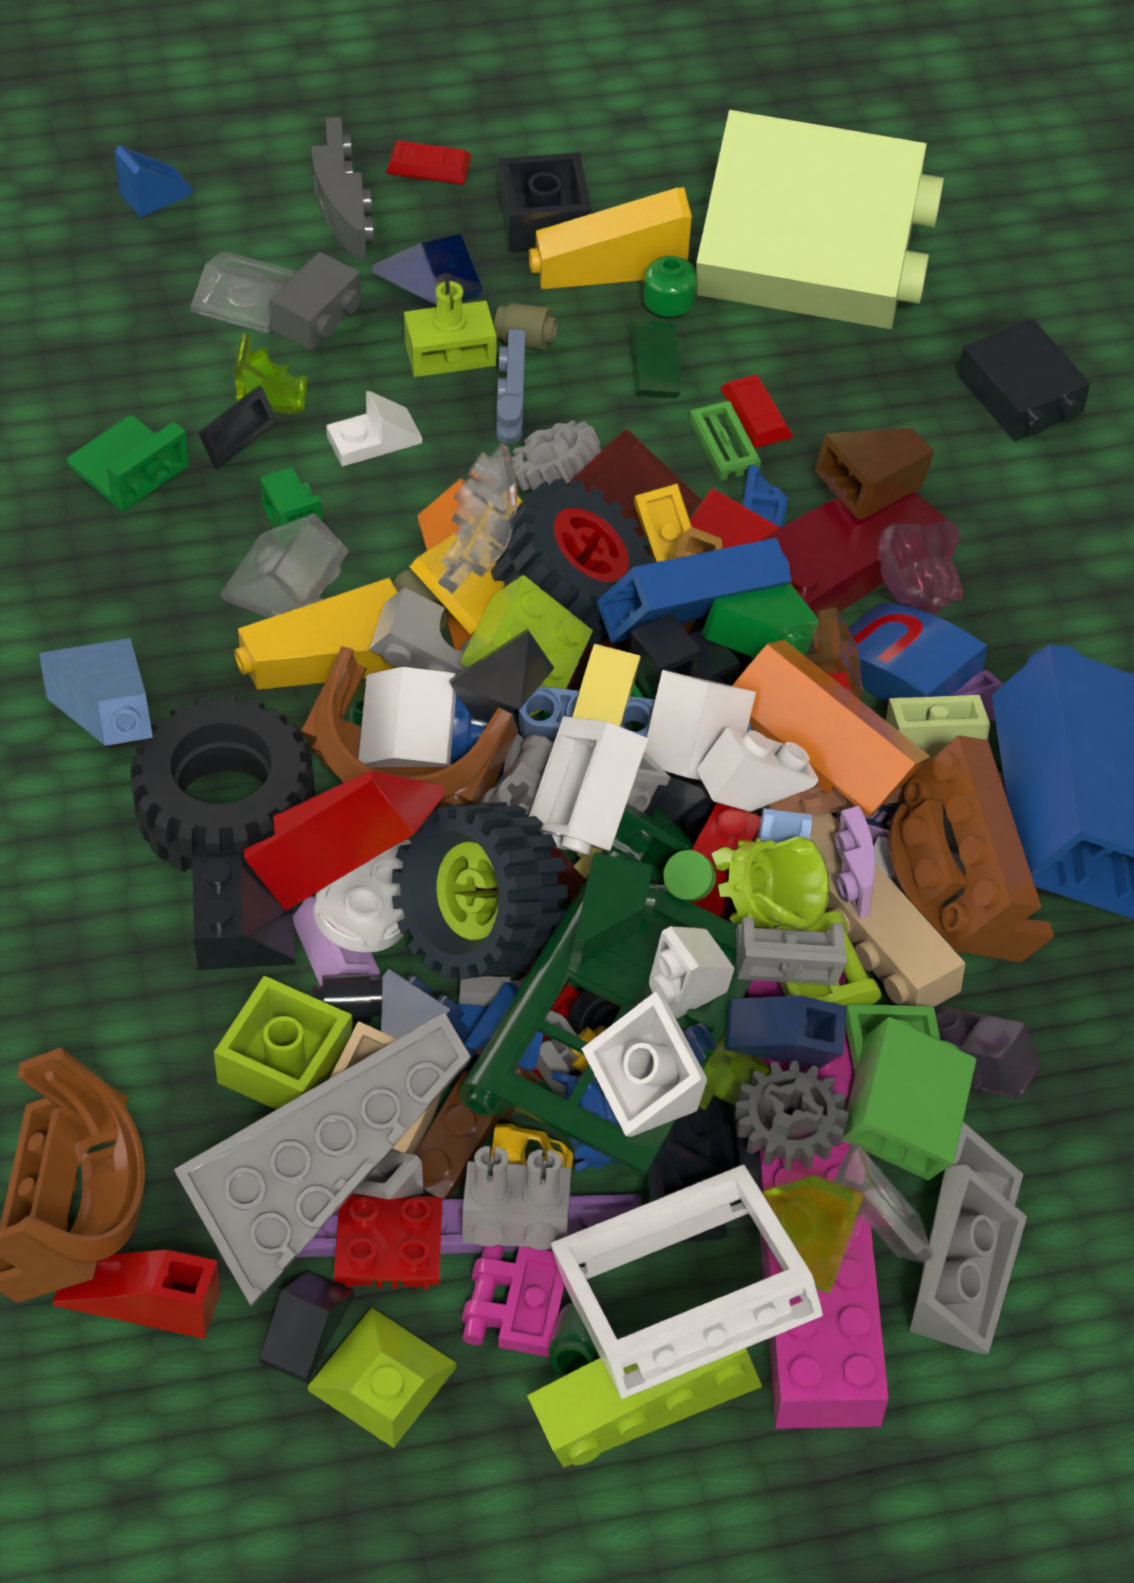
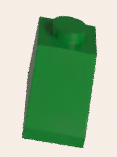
M788 584L714 599L702 634L706 640L754 658L757 657L767 644L782 640L788 642L801 654L806 655L819 619L794 587Z

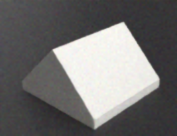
M662 670L647 734L649 739L644 752L664 771L701 780L696 769L727 726L747 732L756 691Z
M655 991L582 1048L625 1136L632 1137L698 1110L708 1079L662 992Z

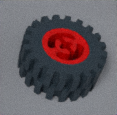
M554 479L550 485L545 481L539 484L535 490L531 491L493 534L490 543L494 546L488 551V561L497 563L491 570L493 580L503 581L504 587H506L522 575L526 576L593 630L588 641L591 647L594 644L601 645L610 638L597 600L633 567L656 563V558L653 555L646 554V551L651 547L647 536L639 537L635 530L640 525L633 516L626 520L619 513L624 507L616 500H613L609 505L603 500L604 492L595 487L589 493L585 492L584 483L573 480L568 487L564 479Z

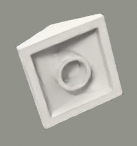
M399 667L368 674L366 677L358 760L369 767H449L456 692L449 683V680L456 676V674L409 667Z

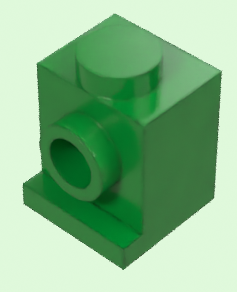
M292 467L260 477L262 508L282 543L322 530L321 500L318 494L313 496L312 490L306 481L300 482Z

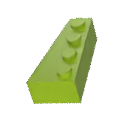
M744 1348L624 1399L620 1398L601 1358L527 1395L553 1452L563 1468L572 1464H586L598 1457L601 1452L761 1388L762 1385L748 1351ZM634 1363L623 1368L625 1375L638 1370L637 1364Z

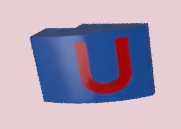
M881 602L823 649L845 661L841 672L846 671L848 677L888 705L889 698L952 695L984 669L987 645L968 632L935 615L909 606Z

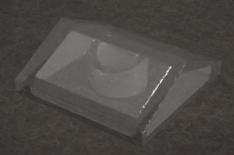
M222 251L205 264L191 303V312L269 333L271 329L269 299L294 277L298 271Z
M857 1142L848 1148L833 1183L898 1258L923 1263L927 1262L933 1255L920 1215Z

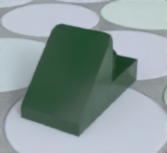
M626 803L610 851L621 853L636 862L653 865L651 878L665 885L664 869L669 859L678 852L692 850L694 845L660 809L655 808L652 815L648 816Z

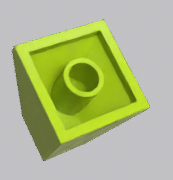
M371 1307L308 1385V1391L394 1448L457 1368V1363Z

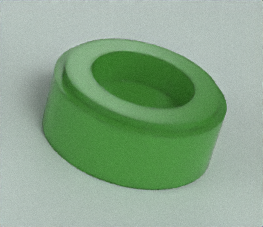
M685 850L676 853L667 862L664 869V882L668 891L675 897L695 902L705 898L712 891L716 882V871L714 865L706 856L696 851Z

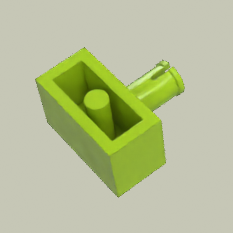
M449 281L448 295H446L445 282L440 283L436 287L437 307L404 312V342L413 377L496 366L497 336L487 300L462 304L463 288L457 282Z

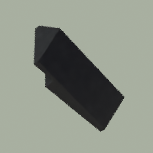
M713 1054L703 1070L708 1080L698 1110L676 1119L646 1174V1204L734 1169L730 1134L726 1123V1106L719 1057ZM726 1223L680 1242L720 1240L727 1236Z

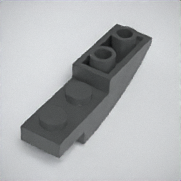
M342 117L326 118L327 145L311 146L315 195L322 215L336 238L358 260L366 259V242H374L373 217L364 216V214L372 213L371 189H363L362 173L353 172L352 161H344V158H352L351 134H343Z

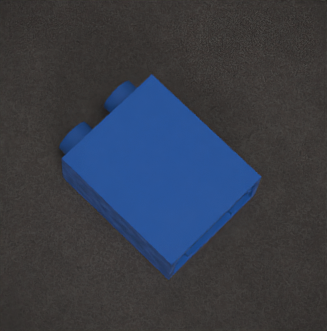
M1049 644L1047 647L1031 655L1027 664L992 694L1007 801L1035 887L1134 919V673H1127L1084 657L1072 647Z

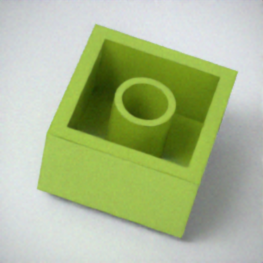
M522 575L492 595L460 663L468 668L524 630L529 629L554 666V670L539 687L566 689L593 630L526 576ZM536 710L529 715V717L535 715L541 710Z
M263 976L214 1051L217 1083L273 1109L281 1108L330 1079L353 1033L352 1014Z

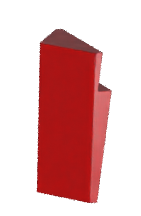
M370 770L273 816L275 835L244 849V859L285 911L414 835L444 797V785Z

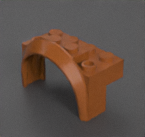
M341 646L331 672L301 730L311 745L310 750L321 760L320 766L334 773L343 783L372 770L444 785L445 795L435 808L480 804L483 795L489 789L496 786L495 780L519 732L512 714L498 708L472 749L456 763L450 764L449 767H369L358 760L361 726L348 722L343 718L367 668L356 662L353 656V649Z
M958 735L901 786L905 802L896 810L889 830V849L892 864L904 895L934 929L948 941L955 952L1023 962L1054 938L1050 922L1027 919L1041 908V904L1004 792V778L1002 772L997 770L989 742L984 739ZM944 814H947L951 823L966 877L959 869L949 849L944 831ZM965 887L963 895L945 908L941 907L946 900Z
M62 1047L20 1062L17 1074L19 1080L46 1098L26 1104L0 1224V1293L16 1303L92 1280L97 1261L115 1254L131 1237L138 1223L145 1191L144 1154L137 1128L126 1108L128 1097L108 1084ZM116 1142L113 1146L92 1153H86L92 1146ZM81 1162V1204L75 1223L71 1230L67 1232V1218L72 1193L77 1186V1168Z

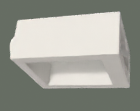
M563 716L529 816H536L543 823L539 832L542 835L551 834L557 844L556 848L567 851V849L585 855L590 854L591 848L610 851L649 738L609 722Z

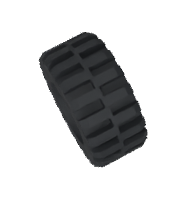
M223 696L221 701H210V697L197 699L194 706L187 708L183 704L170 711V718L165 719L162 716L151 726L153 738L139 741L136 747L137 755L132 758L131 786L140 833L143 839L150 843L151 850L159 858L165 860L169 857L170 866L182 872H186L188 868L192 869V857L239 854L244 856V849L275 835L273 816L315 797L312 755L309 745L303 740L302 732L295 724L291 722L287 724V716L278 710L271 708L270 711H266L263 703L248 699L247 703L238 702V697ZM218 771L243 772L263 783L261 788L254 794L243 800L228 804L205 803L184 793V790L198 778Z

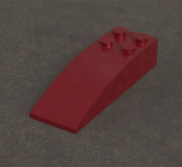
M913 492L865 519H857L843 502L836 498L793 520L761 541L777 538L781 551L789 562V573L792 581L788 584L794 587L819 619L818 628L954 535L957 527L916 492Z

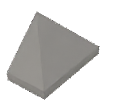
M390 1151L354 1191V1194L384 1199L422 1195L423 1163L415 1154Z

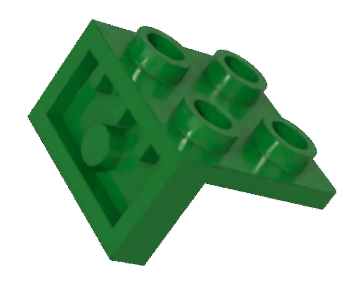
M130 415L68 456L67 464L70 469L124 512L189 466L186 431L175 422H172L159 432L154 433L137 418Z

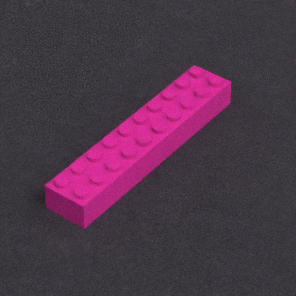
M843 971L838 980L840 986L846 985V977ZM753 980L744 998L782 997L785 994L779 982ZM846 1023L843 1055L818 1069L817 1074L819 1081L830 1077L835 1079L832 1094H845L846 1099L843 1109L847 1111L855 1079ZM746 1055L748 1085H751L753 1072L756 1070L769 1076L771 1063L776 1062L782 1071H789L791 1064ZM799 1066L800 1072H808L809 1068ZM842 1141L840 1147L832 1146L830 1158L827 1161L815 1154L812 1168L806 1169L801 1160H793L791 1169L785 1170L783 1159L776 1157L769 1166L764 1164L765 1151L760 1149V1191L813 1275L823 1316L768 1338L775 1429L881 1427L889 1399L863 1150ZM760 1232L763 1279H766L784 1270ZM797 1296L789 1299V1302L792 1306L802 1302V1300Z

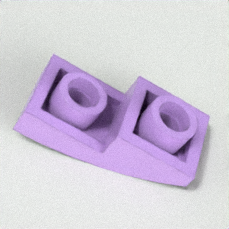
M856 806L841 811L839 832L835 833V844L842 858L841 874L837 875L839 893L845 902L851 901L861 919L869 916L875 874V854L867 821L860 807Z

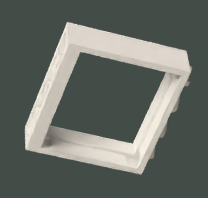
M745 1165L550 1243L562 1281L621 1399L823 1316L813 1275ZM736 1200H742L741 1203L736 1204L734 1206H731L730 1204L731 1202H734ZM748 1213L750 1214L784 1270L783 1272L626 1337L616 1339L587 1279ZM584 1263L585 1266L580 1268L579 1264ZM799 1296L802 1302L791 1306L789 1299ZM636 1363L638 1370L625 1375L623 1368Z

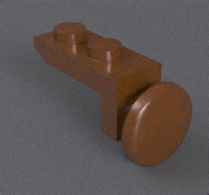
M484 1046L479 1047L473 1052L480 1055ZM520 1065L517 1066L514 1073L540 1085L539 1078L531 1070L524 1069ZM466 1070L462 1073L415 1152V1155L423 1163V1189L436 1197H443V1199H449L458 1188L467 1173L468 1161H474L476 1152L482 1148L499 1117L503 1116L510 1120L516 1110L508 1106L503 1115H491L490 1117H483L472 1112L465 1105L464 1101L458 1099L460 1087L469 1074Z

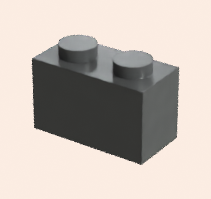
M319 252L269 299L271 330L312 351L323 339H327L333 334L336 326L348 314H353L360 306L362 301L360 272Z

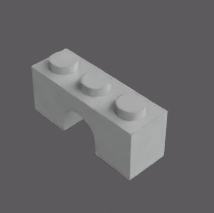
M404 587L384 604L369 650L383 656L385 661L397 667L450 672L457 675L466 669L460 663V660L471 638L462 645L461 651L448 645L440 632V619L444 607Z

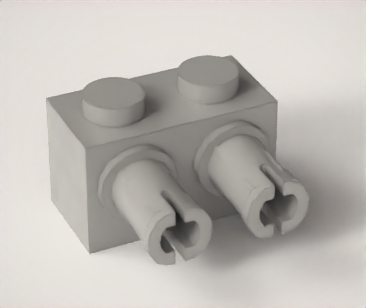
M490 1146L480 1148L475 1154L474 1162L468 1161L463 1203V1243L479 1244L487 1247L502 1245L531 1247L537 1250L552 1249L550 1243L567 1237L571 1168L561 1167L560 1156L551 1150H548L547 1161L542 1160L543 1150H536L529 1155L527 1165L508 1164V1154L500 1147H495L494 1158L490 1157Z

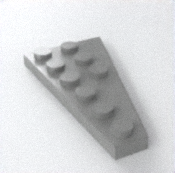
M445 1013L174 1169L251 1307L257 1303L471 1060V1056Z

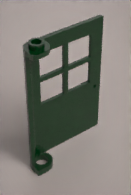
M604 851L601 853L608 856L631 860L627 856L615 851ZM588 874L461 1085L458 1099L464 1101L465 1105L472 1112L483 1117L503 1115L508 1106H511L646 1176L676 1119L632 1137L625 1136L621 1127L578 1106L595 1076L589 1064L568 1100L517 1075L514 1071L538 1031L584 1054L582 1048L588 1042L545 1021L568 980L621 1007L611 1025L652 995L649 978L661 933L671 926L707 929L735 968L726 993L696 1009H689L687 1014L678 1019L676 1018L682 1032L695 1024L702 1023L707 1029L712 1031L710 1035L715 1044L718 1045L726 1031L728 1001L744 998L753 980L737 979V925L689 901L679 899L661 887H658L653 915H642L638 933L580 965L570 963L589 877ZM715 1049L704 1052L706 1059L699 1062L702 1070L705 1069Z

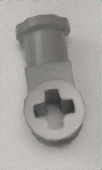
M534 734L528 735L522 744L523 752L514 766L502 775L495 787L489 789L483 795L480 803L507 802V806L518 805L525 808V816L529 815L554 743L545 737Z

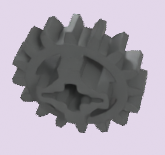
M792 1061L789 1071H782L776 1062L771 1063L769 1076L764 1075L758 1070L753 1072L751 1085L743 1084L741 1086L739 1101L736 1102L735 1119L739 1120L737 1135L738 1137H749L747 1151L750 1154L760 1149L765 1151L764 1164L768 1166L776 1157L783 1159L785 1170L791 1169L793 1160H801L806 1169L812 1168L815 1154L827 1161L830 1158L832 1146L840 1147L843 1140V1129L846 1128L848 1112L843 1110L846 1099L845 1094H832L835 1084L833 1077L819 1081L817 1079L818 1067L812 1066L807 1073L800 1072L798 1061Z

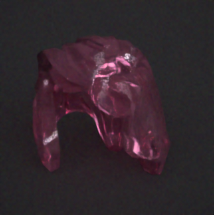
M944 520V523H935L928 526L898 524L896 522L890 526L887 525V528L881 531L878 545L881 576L893 598L900 605L913 607L927 613L939 614L942 607H950L951 601L962 600L963 589L960 583L959 572L951 559L955 555L956 546L961 542L958 527L954 522Z

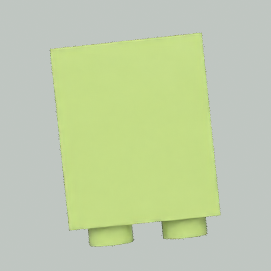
M729 110L696 262L697 295L892 329L897 301L920 304L929 254L908 251L912 226L915 224L935 228L944 178L923 174L927 143Z

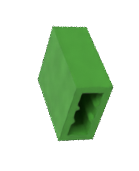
M888 1017L865 1035L847 1107L848 1120L846 1128L843 1129L842 1141L926 1180H930L954 1163L977 1058L960 1051L956 1045L950 1042L937 1040L916 1030L912 1024L906 1021Z

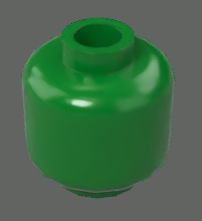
M664 256L649 263L644 272L643 300L647 308L664 318H675L684 315L692 309L696 302L697 271L694 266L686 259L677 256Z

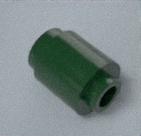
M574 1303L566 1305L559 1312L549 1346V1357L552 1366L562 1377L601 1358Z

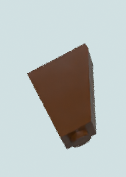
M913 428L831 433L825 435L814 471L857 519H865L922 488L928 468L931 465L934 450Z

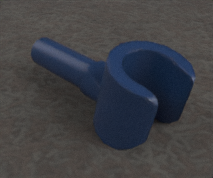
M698 1023L683 1031L698 1062L706 1059L705 1051L717 1048L704 1024Z

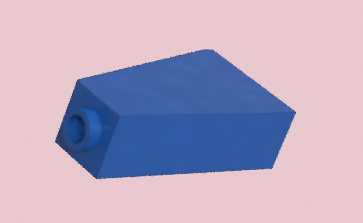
M777 538L633 567L597 600V604L612 644L631 639V631L639 628L645 622L657 620L670 613L673 614L680 624L708 616L714 599L787 585L792 579L789 573V562L782 553Z

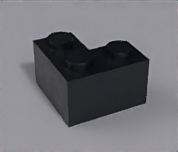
M672 613L657 620L645 622L639 628L631 631V653L641 656L634 683L644 698L656 699L662 670L732 686L739 678L740 662L728 647L706 640L702 634L703 630L694 634H688Z

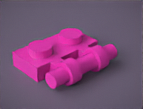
M501 1245L484 1246L482 1256L475 1261L471 1277L475 1282L472 1298L465 1303L461 1318L465 1323L463 1341L471 1345H481L486 1329L496 1327L501 1328L498 1348L549 1357V1346L565 1290L553 1251L519 1247L516 1263L502 1261L504 1248ZM500 1285L510 1286L506 1305L492 1303L495 1287Z

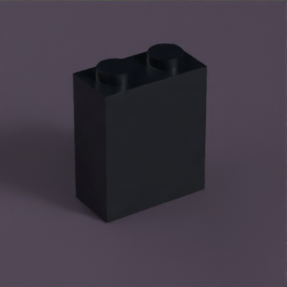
M1033 318L963 346L958 377L1014 442L1029 435H1037L1048 427L1065 420H1073L1081 413H1084L1091 384Z

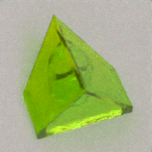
M247 333L240 336L234 366L237 402L258 385H261L273 412L298 414L303 411L308 379L303 375L295 378L286 371L290 367L287 363L280 367L272 362L266 347L254 351L250 347L252 337Z
M817 1175L761 1191L813 1275L816 1288L831 1293L856 1233L865 1194Z

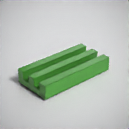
M730 401L690 410L689 422L719 481L728 479V473L732 472L735 477L744 475V469H748L749 464L756 465L760 469L761 460ZM718 414H721L743 455L742 458H738L725 428L722 427L717 417ZM704 418H706V420H707V422H708V424H709V426H710V428H711V430H712V432H713V434H714V436H715L717 442L719 443V445H720V447H721V449H722V451H723V453H724V455H725L727 461H725V459H724V457H723V455H722V453H721V451H720V449H719V447H718V445H717V443H716V441H715V439H714V437H713V435H712V433H711L709 427L707 426V424H706Z

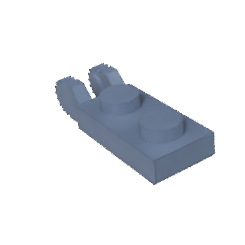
M509 329L508 346H500L499 372H507V378H498L496 435L500 442L508 445L518 443L522 436L526 331L520 329Z

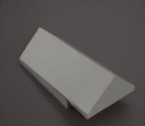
M964 1122L961 1127L954 1163L943 1170L909 1332L978 1354H989L1027 1216L1015 1207L1024 1174Z

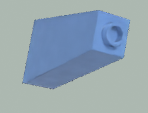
M131 638L39 653L47 699L102 744L107 746L153 738L146 693Z

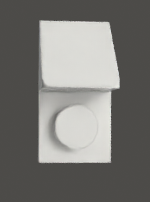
M371 391L366 392V414L326 425L327 438L341 466L422 443V436L407 408Z

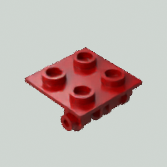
M351 1195L339 1208L334 1267L335 1282L345 1283L346 1288H351V1285L372 1286V1281H377V1289H382L383 1281H392L393 1289H398L399 1281L403 1282V1287H424V1290H429L430 1285H440L443 1197L409 1196L384 1199L366 1195Z

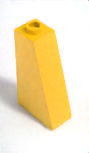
M684 187L671 189L537 230L535 248L529 249V266L531 273H538L541 290L644 280V272L649 263L657 258L677 256L688 261L692 216Z
M390 578L238 628L239 648L234 649L237 666L242 675L249 673L257 690L325 683L341 646L353 649V656L356 662L367 668L362 679H366L368 674L399 668L389 664L383 656L369 650L383 606L398 592Z

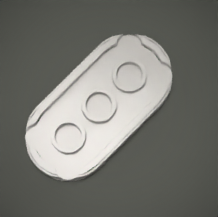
M408 838L316 893L313 905L315 922L324 936L334 944L356 952H376L391 947L404 936V934L401 935L397 922L405 918L403 909L393 908L392 896L400 895V884L392 883V872L394 869H402L403 861L396 858L399 845L411 844Z

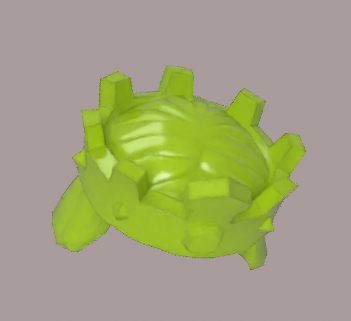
M794 837L776 843L772 840L762 842L757 838L755 842L748 840L738 841L737 850L723 847L711 853L717 870L725 871L729 869V882L719 884L718 887L720 897L732 898L737 912L731 915L730 920L735 925L742 924V917H751L754 920V928L772 929L774 926L787 925L800 930L814 926L824 915L829 901L827 894L830 891L829 873L827 866H825L824 855L820 853L819 847L813 840H809L806 837Z

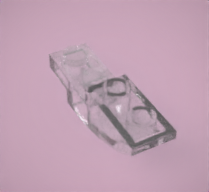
M500 443L490 456L484 452L481 453L468 471L471 477L464 482L454 497L459 502V505L451 520L460 526L455 533V536L460 541L456 539L442 557L441 563L446 568L438 581V584L451 593L461 585L472 571L479 577H482L505 552L514 527L512 525L513 518L516 515L517 484L509 448L503 443Z

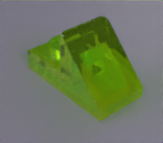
M726 1031L703 1069L708 1079L699 1107L703 1109L707 1108L713 1095L736 1107V1102L739 1101L741 1086L743 1084L751 1085L753 1072L758 1070L766 1076L770 1074L769 1067L759 1057L724 1050Z

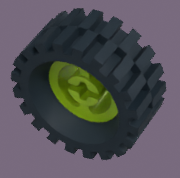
M507 802L437 808V811L431 812L416 833L408 838L411 844L399 845L396 858L403 861L402 869H394L392 872V883L400 884V895L392 896L393 908L403 909L405 918L397 922L401 935L412 934L414 939L409 943L408 947L414 956L427 954L422 965L430 971L441 970L442 977L448 979L460 978V980L526 970L530 968L529 964L536 962L543 950L542 948L545 947L553 934L552 925H558L566 911L557 908L558 899L568 898L567 884L558 885L557 873L566 871L563 859L552 858L550 851L557 846L551 834L539 835L538 832L542 828L543 823L536 816L524 817L526 813L525 808L518 805L507 806ZM476 887L484 889L498 887V892L493 890L476 891Z

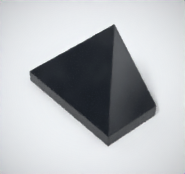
M526 629L451 678L449 683L474 719L478 720L493 716L498 708L507 712L521 709L554 670V666L529 629Z

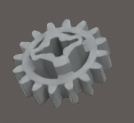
M571 420L567 424L556 423L551 429L535 431L524 440L526 444L524 447L515 448L513 450L515 456L507 461L510 466L508 470L516 486H520L522 491L530 488L535 490L539 484L545 481L550 485L554 479H564L567 484L585 473L583 468L585 465H591L596 462L594 456L601 453L600 441L593 427L588 426L586 421L578 425L575 420Z

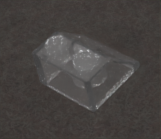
M315 513L261 533L219 595L227 602L269 618L321 601L319 596L325 587L340 575L342 571L340 564L349 550Z

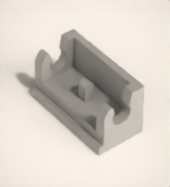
M742 917V924H738L736 928L737 979L836 986L846 965L843 924L832 923L831 930H827L826 933L754 928L753 918Z

